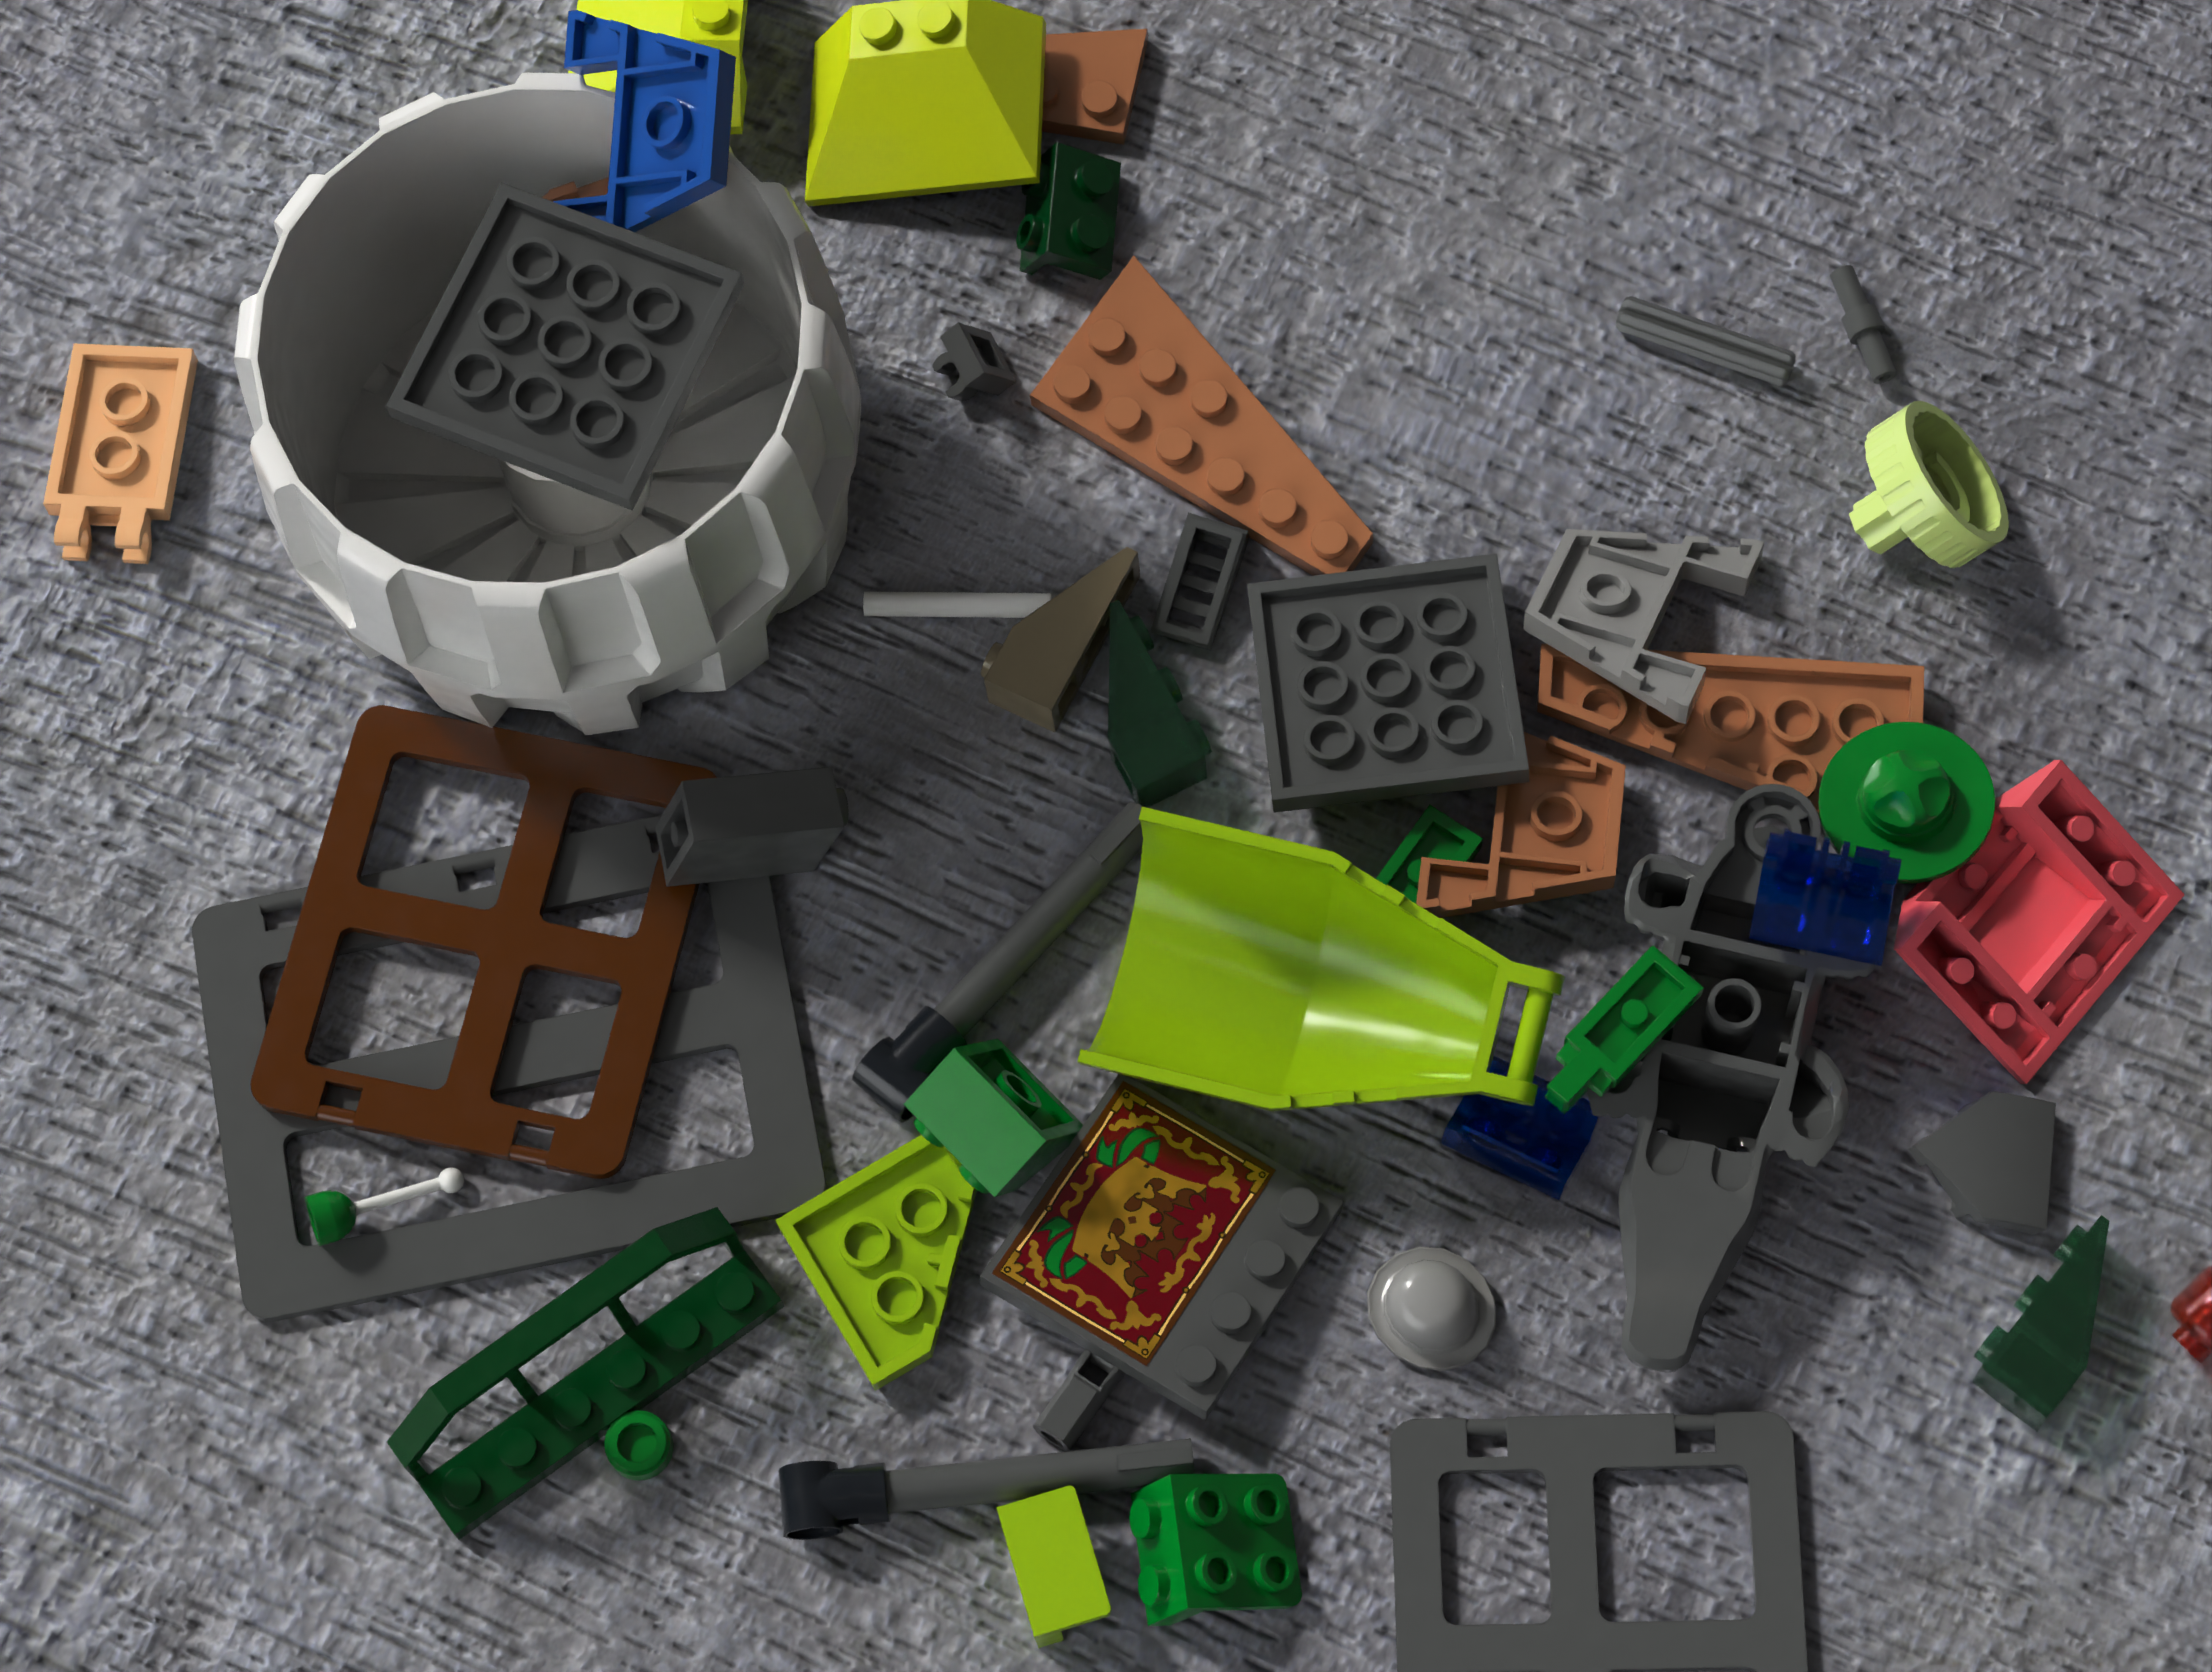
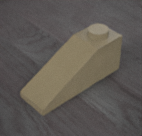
M1125 547L1015 624L1003 644L998 642L993 644L986 655L981 669V676L984 677L989 703L1052 732L1057 731L1140 578L1137 551Z

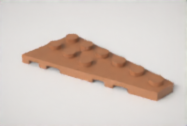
M1541 644L1537 712L1747 791L1764 784H1780L1794 788L1811 801L1818 815L1819 789L1822 777L1829 762L1843 745L1860 733L1883 724L1894 722L1923 723L1924 666L1648 650L1706 667L1704 687L1687 724H1683L1673 720L1550 645Z

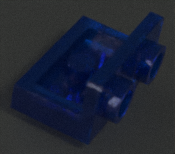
M1494 1056L1489 1073L1507 1077L1510 1063ZM1534 1075L1533 1084L1539 1086L1534 1106L1522 1105L1480 1094L1464 1095L1445 1128L1440 1144L1560 1200L1588 1150L1600 1117L1592 1114L1589 1100L1583 1097L1566 1114L1562 1113L1545 1098L1549 1090L1546 1087L1550 1082Z

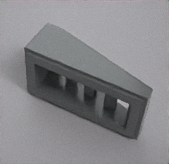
M1188 512L1150 630L1151 633L1211 651L1250 538L1248 530ZM1197 540L1228 549L1225 560L1194 551ZM1189 563L1221 572L1218 583L1187 574L1186 571ZM1181 585L1214 595L1211 605L1178 596ZM1173 608L1205 617L1206 621L1203 630L1170 620Z

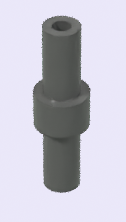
M1853 266L1839 267L1830 274V278L1845 312L1841 321L1850 343L1859 346L1875 384L1890 381L1897 375V372L1882 338L1885 326L1876 305L1868 304Z

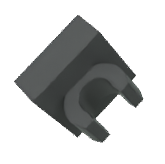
M958 322L940 336L948 352L936 358L932 365L934 371L949 376L957 369L960 374L957 383L946 391L948 398L967 401L974 397L978 390L999 396L1016 383L991 332Z

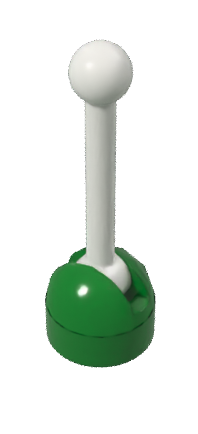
M450 1167L444 1169L438 1178L357 1202L351 1201L348 1196L340 1192L331 1190L305 1196L306 1207L316 1241L319 1246H323L345 1238V1235L349 1234L355 1225L356 1217L359 1214L440 1190L446 1193H456L463 1187L464 1176L460 1170Z

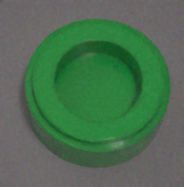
M631 1411L619 1417L610 1425L604 1441L605 1453L611 1465L620 1475L631 1480H648L659 1475L668 1466L673 1455L674 1445L669 1429L658 1416L647 1411Z

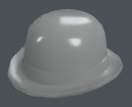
M1417 1247L1395 1254L1376 1271L1367 1292L1368 1318L1378 1339L1396 1357L1418 1368L1446 1371L1468 1365L1487 1349L1496 1327L1495 1298L1485 1277L1467 1259L1443 1248Z

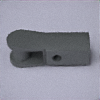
M1085 1349L1067 1378L1033 1425L1034 1430L1062 1451H1071L1103 1403L1126 1373L1096 1356L1088 1349ZM1091 1364L1108 1373L1100 1387L1083 1377Z

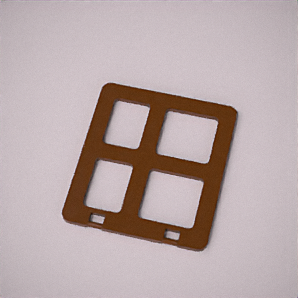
M379 705L366 710L356 723L251 1078V1092L256 1101L264 1109L275 1113L314 1121L332 1122L351 1126L357 1130L507 1161L515 1160L544 1166L551 1170L584 1177L606 1179L617 1174L624 1166L700 883L667 887L659 851L639 929L635 935L629 938L548 923L543 920V912L573 804L577 796L582 793H592L667 808L682 781L717 778L716 775L703 767L499 727L491 728L483 724L391 706ZM409 757L521 779L529 783L528 794L497 903L492 908L478 909L368 887L360 883L392 768L398 759ZM357 932L479 958V968L448 1078L441 1088L432 1090L315 1066L309 1063V1052L342 940L347 934ZM535 969L615 984L621 988L620 1000L588 1114L580 1119L500 1104L493 1100V1092L525 977L530 971ZM329 1085L362 1092L357 1110L325 1105L324 1101ZM520 1125L554 1131L549 1151L515 1144Z

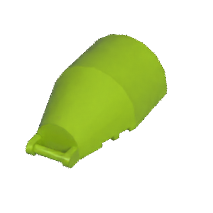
M1141 807L1139 815L1143 835L1141 865L1124 952L1098 1033L1089 1049H1080L1077 1061L1080 1065L1269 1111L1473 1094L1534 1106L1539 1086L1533 1084V1079L1553 996H1561L1565 979L1564 975L1512 962L1443 918H1438L1409 900L1396 889L1383 884L1352 865V862L1334 851ZM1512 986L1527 990L1506 1077L1489 1072L1499 1037L1509 987Z

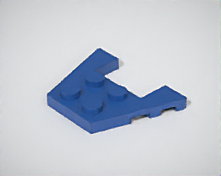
M568 11L564 68L579 75L617 70L609 181L606 195L553 202L632 232H637L726 187L736 57L720 49L662 33H652L622 22L598 18L582 11Z

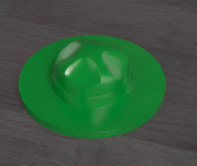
M1894 722L1873 727L1860 733L1843 745L1834 755L1824 772L1820 784L1819 816L1822 828L1831 846L1844 861L1856 870L1872 878L1891 883H1923L1951 874L1970 861L1979 851L1989 835L1993 823L1995 793L1991 776L1983 760L1961 738L1947 730L1929 724Z

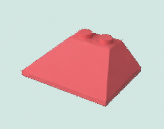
M2054 760L1995 799L1994 818L1989 835L1970 861L1942 878L1917 883L1904 898L1894 950L2020 1084H2027L2185 894L2062 760Z

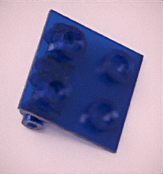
M1784 828L1783 835L1770 832L1764 853L1749 938L1882 966L1894 885L1898 881L1901 859L1889 857L1890 850L1887 849L1880 851L1856 846L1854 858L1848 857L1850 842L1843 841L1839 855L1828 852L1831 840L1829 837H1823L1820 850H1815L1817 837L1791 832V829Z

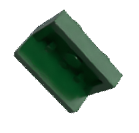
M1059 142L1055 143L1041 155L1040 183L1022 185V193L1027 196L1025 217L1019 226L1016 238L1017 248L1021 250L1020 272L1033 275L1045 264L1098 280L1112 272L1121 171L1120 162Z

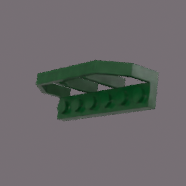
M718 1207L656 1227L432 1385L388 1439L387 1443L403 1467L419 1483L452 1533L460 1540L605 1436L610 1425L627 1412L641 1410L785 1306L747 1254L737 1233ZM721 1243L725 1246L732 1256L730 1260L639 1325H635L620 1301V1296L670 1261ZM607 1307L625 1335L545 1392L538 1395L519 1368ZM507 1377L527 1404L429 1473L420 1458L455 1414Z

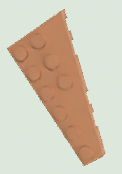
M1133 256L1030 394L1031 405L1228 525L1248 530L1251 539L1312 576L1353 571L1373 544V533L1143 265Z

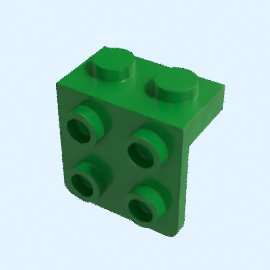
M1169 1474L1131 1493L1132 1506L1129 1521L1131 1531L1137 1540L1140 1563L1138 1591L1142 1602L1145 1604L1148 1626H1171L1203 1611L1288 1609L1301 1601L1302 1589L1287 1484L1279 1474Z

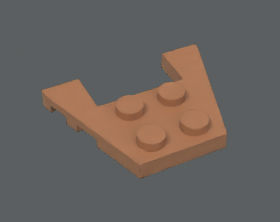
M1524 732L1529 765V782L1497 787L1490 862L1488 864L1422 857L1416 904L1438 918H1445L1614 888L1626 765L1551 735L1546 741Z

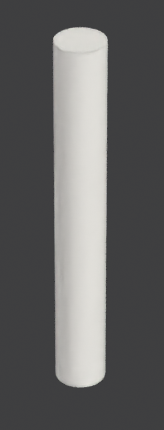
M865 591L863 611L864 616L1025 618L1050 601L1052 594Z

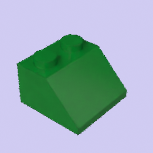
M998 1038L953 1048L903 1104L916 1117L914 1125L918 1132L933 1145L940 1148L945 1146L962 1164L959 1167V1171L964 1179L976 1190L984 1194L991 1193L994 1197L1019 1189L1067 1149L1083 1126Z

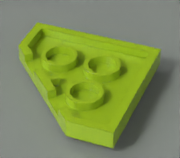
M922 1135L775 1220L782 1235L875 1391L933 1357L977 1190L961 1175L959 1167L962 1164L945 1146L943 1148L937 1147L927 1141Z

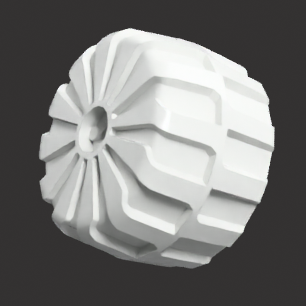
M524 72L519 76L515 84L444 99L435 92H432L380 117V130L325 175H308L274 220L279 242L259 292L243 300L240 304L234 364L254 430L250 451L268 515L298 576L357 647L369 659L384 655L410 671L438 706L447 712L492 728L508 707L551 711L557 717L582 731L584 735L639 728L642 703L675 689L681 692L698 693L727 690L769 659L766 626L777 613L780 614L797 606L826 587L846 542L848 523L847 496L858 453L861 394L844 312L812 232L788 190L777 182H760L734 156L729 145L726 187L635 232L741 272L744 287L633 511L390 417L386 404L501 182L542 197L550 189L573 181L576 188L609 177L615 92L588 86L585 83L584 76L577 73Z

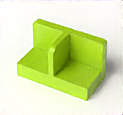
M1065 1486L996 1507L1038 1648L1064 1641L1063 1630L1106 1618L1111 1614L1112 1610L1076 1489L1073 1486Z

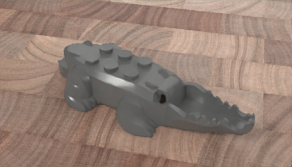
M1764 784L1743 793L1730 809L1725 826V839L1719 840L1703 866L1673 855L1648 854L1635 865L1627 884L1624 906L1625 921L1629 924H1635L1639 932L1644 934L1651 933L1655 939L1664 941L1662 953L1704 987L1701 997L1615 1088L1611 1086L1602 1097H1599L1590 1088L1587 1091L1594 1116L1603 1117L1608 1114L1612 1118H1621L1628 1114L1637 1119L1638 1135L1627 1162L1619 1190L1622 1257L1627 1291L1622 1328V1348L1630 1362L1649 1370L1671 1373L1689 1362L1698 1340L1704 1315L1726 1283L1756 1228L1762 1202L1765 1165L1773 1151L1785 1150L1789 1158L1795 1161L1803 1160L1806 1165L1816 1167L1832 1148L1843 1130L1850 1107L1847 1087L1841 1072L1829 1055L1810 1044L1825 978L1835 979L1841 976L1845 980H1853L1858 975L1869 977L1876 966L1882 950L1884 920L1882 913L1875 904L1855 896L1822 893L1818 862L1813 859L1821 836V823L1818 812L1805 795L1785 785ZM1776 818L1788 826L1791 837L1774 825L1760 828L1754 827L1761 820ZM1665 1130L1668 1131L1667 1135H1665L1658 1131ZM1738 1148H1742V1149H1745L1747 1152H1737V1151H1738Z

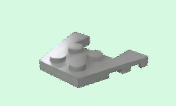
M1566 529L1525 611L1523 630L1673 720L1687 724L1704 687L1706 667L1648 651V648L1682 579L1745 597L1762 560L1764 542L1756 539L1740 538L1739 547L1709 546V537L1685 536L1682 544L1647 542V533Z

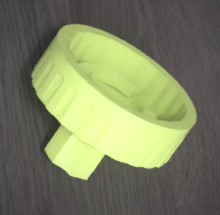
M1914 401L1868 432L1865 441V456L1870 475L1877 490L1855 503L1853 511L1849 513L1855 532L1864 540L1868 549L1875 553L1883 554L1909 537L1925 555L1938 562V564L1948 566L1949 568L1963 566L2005 539L2008 533L2009 519L2004 497L1997 480L1969 436L1946 413L1930 403Z

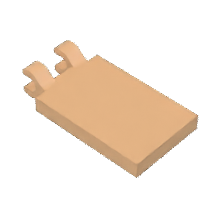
M73 344L43 502L49 515L59 516L55 526L54 543L56 546H64L62 552L63 560H89L92 546L91 525L117 527L114 545L116 548L124 549L122 557L124 563H149L152 551L151 521H170L198 364L193 348Z

